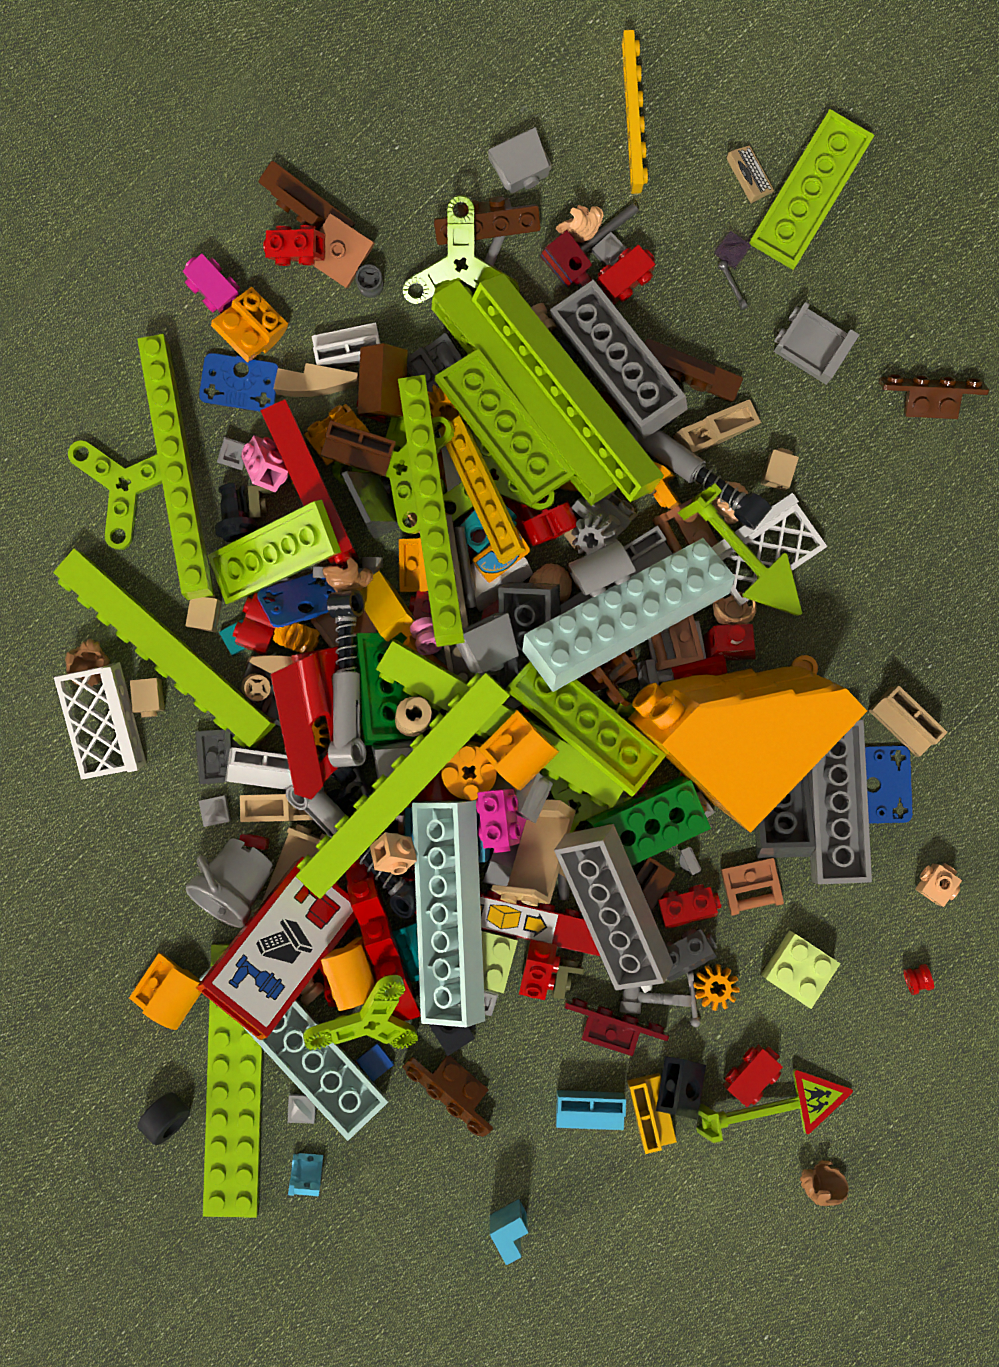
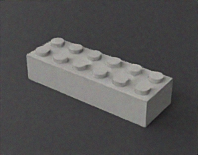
M594 280L550 309L557 329L643 440L688 409L685 394Z
M858 720L808 772L816 844L810 857L811 881L815 884L872 882L864 720Z
M614 824L565 834L554 849V852L615 990L664 983L674 964Z

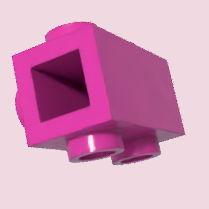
M200 254L198 257L191 258L186 263L183 270L187 278L185 284L194 294L199 291L205 297L202 302L212 313L217 310L221 314L231 307L232 301L240 296L238 293L240 287L230 276L225 279L220 273L222 268L212 257L208 260L203 254Z
M514 788L478 792L476 809L480 814L481 826L479 828V837L483 842V848H494V853L511 851L510 846L520 844L519 839L521 838V826L517 822L516 813L518 798L514 794Z

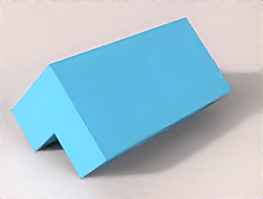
M557 1090L556 1128L624 1130V1117H626V1098L624 1093Z
M520 1199L490 1215V1236L505 1264L508 1265L522 1257L521 1237L529 1233L527 1212Z

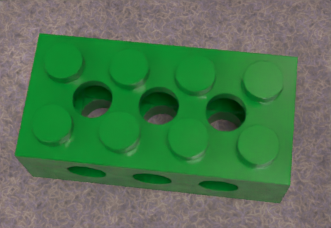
M356 633L357 636H354V645H356L354 647V656L357 657L354 658V667L357 668L354 671L360 673V739L364 745L391 744L416 739L417 736L409 737L400 733L395 723L398 705L404 699L413 696L403 691L404 686L397 681L391 684L379 677L380 672L376 670L393 639L403 643L407 637L403 633H399L387 642L379 633ZM412 713L411 716L406 717L409 720L414 721L415 713Z
M679 776L586 819L589 829L614 824L619 838L627 830V837L621 840L631 866L711 829L692 780L684 776ZM675 808L674 816L669 818L670 811ZM651 819L650 827L645 829L646 822Z

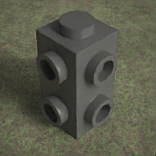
M692 929L684 933L680 941L674 944L672 942L665 943L674 964L667 977L669 982L717 957L713 950L718 947L711 934L705 936L702 929L698 931Z

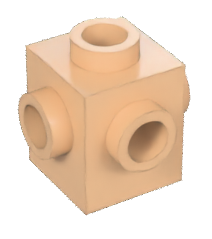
M385 832L370 845L375 870L400 875L417 862L412 837Z
M933 863L922 871L919 877L921 881L915 890L936 905L944 907L949 899L953 900L957 896L962 880L955 876L957 871L948 864L943 863L941 866Z

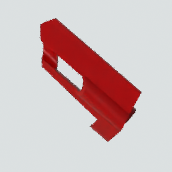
M493 470L490 474L493 480H498L499 477L496 475V470ZM501 496L504 504L518 517L515 520L517 523L515 527L521 532L520 534L527 545L532 544V546H536L543 542L554 540L577 527V519L568 500L553 509L550 507L541 511ZM546 496L537 503H545L547 501Z
M338 646L291 655L292 664L270 674L293 791L295 795L311 800L323 787L328 777L338 768L332 766L328 753L319 763L312 730L315 720L320 716H325L330 743L333 741V685L331 676L339 670V666L336 664L338 660V654L336 653Z

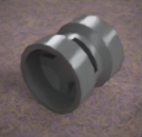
M370 264L359 268L356 273V283L360 293L368 298H375L380 295L384 287L380 270Z

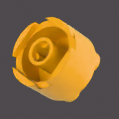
M468 741L442 768L444 785L449 792L458 798L469 801L478 798V792L490 791L495 784L497 771L478 750L483 745L482 743ZM472 765L475 766L474 775L472 773L468 775L464 773V766L468 768Z

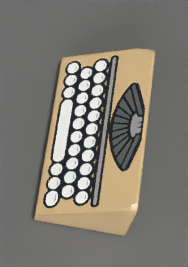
M750 145L728 153L726 159L750 203L774 192Z

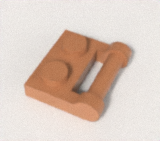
M692 499L652 520L655 527L658 526L664 534L673 554L681 550L682 547L668 523L671 519H674L688 546L702 538L705 539L710 547L718 543L707 521L698 512L686 520H683L677 513L680 509L693 502Z
M693 614L668 628L675 658L667 659L661 632L651 637L657 663H655L657 671L704 660Z
M766 858L720 869L731 916L738 915L739 911L770 904L775 906L784 904L774 858ZM771 887L770 894L737 901L736 894Z

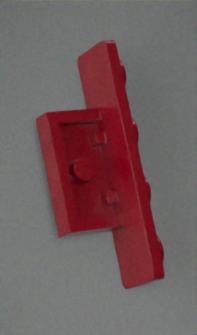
M572 997V1001L565 999L564 1008L588 1016L581 1036L583 1041L633 1056L640 1033L664 1041L669 1039L668 1033L664 1031L665 1027L659 1024L649 1022L647 1026L638 1023V1018L628 1014H624L622 1018L613 1015V1010L598 1006L597 1009L588 1007V1002L575 997Z

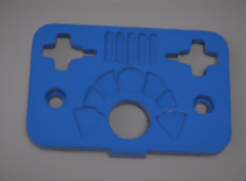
M210 353L204 359L199 391L200 400L208 404L261 412L260 410L275 404L276 392L274 384L279 367L271 362L251 360L247 363L241 356L233 357ZM238 363H246L248 365L249 372L245 377H237L235 375L234 368ZM212 371L216 372L214 376L211 374ZM269 379L270 384H266V380ZM213 384L215 389L224 393V395H214L213 399H208L209 396L204 393L205 388L209 389L210 385ZM262 393H266V397L271 399L270 404L266 403L264 408H261L260 403L252 400L251 397H261Z
M313 574L261 589L257 597L272 626L280 628L328 613V596L336 591L327 581L325 586L322 587L319 584L314 585L313 583L316 582V578H313ZM267 593L279 595L275 597L274 602H271L269 599L264 600ZM302 604H310L314 609L309 613H302L298 610V607Z
M905 746L865 747L867 779L875 777L880 782L878 791L871 793L867 790L869 823L909 822L913 815L909 749ZM896 750H900V754L905 755V760L900 762L899 771L896 762L891 761V755H895ZM878 754H880V755L882 756L881 759H878V758H877V755H878ZM899 798L902 807L907 808V813H904L900 819L897 814H893V808H897ZM881 810L884 812L882 816L879 814Z

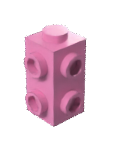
M253 435L250 442L243 447L241 458L252 484L276 492L279 486L286 481L288 470L275 442L267 437L262 439Z

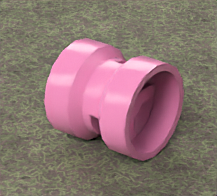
M420 618L411 624L410 632L416 640L415 646L418 653L421 655H431L443 647H437L432 618Z

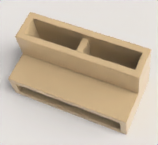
M900 686L891 687L868 710L916 757H920L931 745L937 744L948 733Z

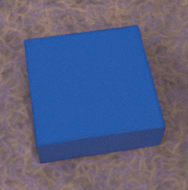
M376 1043L356 1060L372 1081L376 1080L394 1065L392 1059L379 1043Z

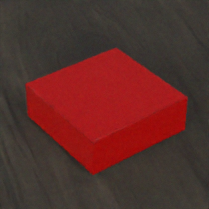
M248 833L240 835L239 840L245 842L244 846L262 850L268 849L270 843L269 838Z

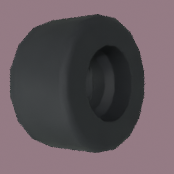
M166 1093L144 1112L138 1121L137 1128L153 1145H160L181 1128L190 1115V1108L175 1093Z

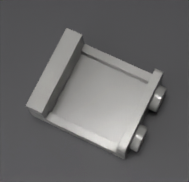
M805 302L802 308L795 307L788 318L792 322L788 330L782 328L774 340L778 345L773 352L827 385L859 337V334L851 329L848 333L844 332L809 310L810 304Z

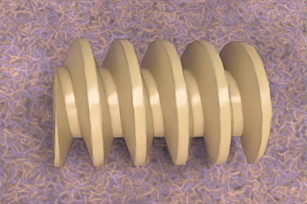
M409 697L400 702L395 717L396 727L400 733L405 736L415 737L426 731L432 714L428 702L422 697ZM412 713H415L419 718L411 721L406 716H411Z

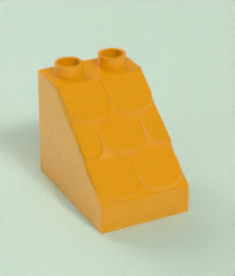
M790 666L757 673L751 668L718 676L696 675L666 681L660 686L657 683H651L644 687L634 698L632 706L636 711L628 720L650 742L666 754L665 757L686 778L691 779L693 785L711 803L751 833L857 723L867 710L846 688L812 673L806 668Z

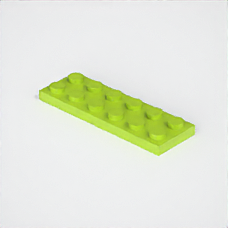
M829 109L749 244L794 270L875 135Z
M479 348L435 375V382L530 506L574 477L575 473Z
M318 500L209 554L208 558L225 604H230L340 553L341 550L323 501Z
M529 662L505 689L631 797L637 793L666 756L664 752L577 679L552 692L533 664Z

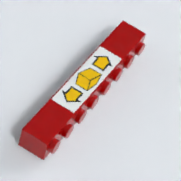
M409 872V876L404 875L403 879L406 882L409 880L415 881V872ZM488 890L487 894L480 893L481 929L527 940L544 941L555 944L557 947L600 956L583 916H581V911L566 908L565 912L555 910V905L539 903V906H531L523 903L521 900H517L516 904L508 903L501 900V895L492 890Z

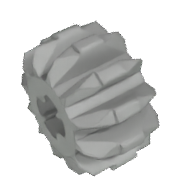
M587 514L585 519H579L576 522L577 527L572 530L571 534L576 537L572 541V545L580 546L578 554H582L585 551L587 556L618 540L613 536L617 533V528L609 527L611 519L604 522L602 514H598L595 518L592 514Z

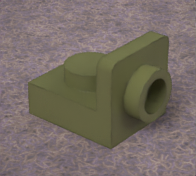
M254 484V486H248L250 518L255 519L256 522L264 521L263 514H267L268 509L267 500L262 498V495L277 494V491L273 492Z
M563 958V961L559 963L558 972L553 973L556 975L553 991L551 990L553 998L564 999L565 992L570 991L571 976H568V972L584 974V968L578 964V960Z

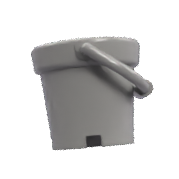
M233 838L229 839L210 864L203 855L197 858L196 861L201 874L194 876L186 885V892L197 905L218 920L237 928H243L251 916L252 905L273 871L271 868L273 865L266 856L254 847L251 850L241 849L245 842Z

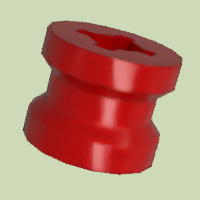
M925 963L920 964L917 969H904V978L912 995L919 994L920 990L926 989L930 991L934 989L931 972Z

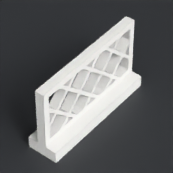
M793 493L772 506V509L755 530L744 525L735 531L745 544L758 546L756 557L759 560L762 547L777 549L775 561L780 557L781 550L795 553L794 562L790 565L791 571L827 547L797 503L799 501ZM795 513L800 520L799 530L785 528L786 517ZM780 521H782V522H781V527H779V526H774V525H776L777 523H779ZM767 530L780 531L778 545L763 542L764 534ZM784 532L798 535L796 548L781 546ZM760 536L759 541H754L755 538ZM802 536L812 537L818 547L812 551L801 550ZM723 539L711 548L722 561L726 558L737 560L735 574H733L735 579L730 593L738 605L741 606L750 599L742 598L736 590L737 579L749 581L753 584L757 580V575L753 573V578L738 575L740 562L745 561L739 555H732L736 551ZM799 554L805 555L798 560ZM761 561L764 566L770 567L773 564L771 562Z
M120 662L54 677L81 780L123 771H137L146 765ZM100 673L103 685L98 691L87 684L91 675ZM71 679L80 685L74 696L66 691L65 680ZM84 688L96 696L90 706L78 699ZM99 699L108 703L110 711L106 717L94 709ZM74 704L87 711L82 721H79L72 715L71 710ZM90 714L103 721L97 732L85 725ZM106 724L115 729L116 738L113 742L101 735ZM81 730L94 737L88 747L79 741L78 735ZM97 740L110 747L104 757L92 750ZM113 750L122 755L124 765L116 766L107 760ZM88 755L101 762L96 770L87 771L85 760Z

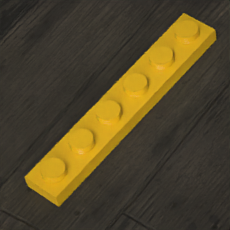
M624 30L622 55L631 194L642 193L643 185L648 183V170L642 164V158H646V142H641V133H644L645 121L644 116L639 115V107H643V92L638 91L637 83L641 82V65H636V57L640 56V42L635 40L634 30Z
M459 415L450 421L454 426L455 432L453 433L454 437L451 438L452 440L445 446L498 562L506 564L526 551L469 426L464 418ZM445 425L439 429L441 437L446 432Z

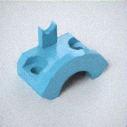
M293 1154L289 1196H294V1194L319 1196L323 1155Z

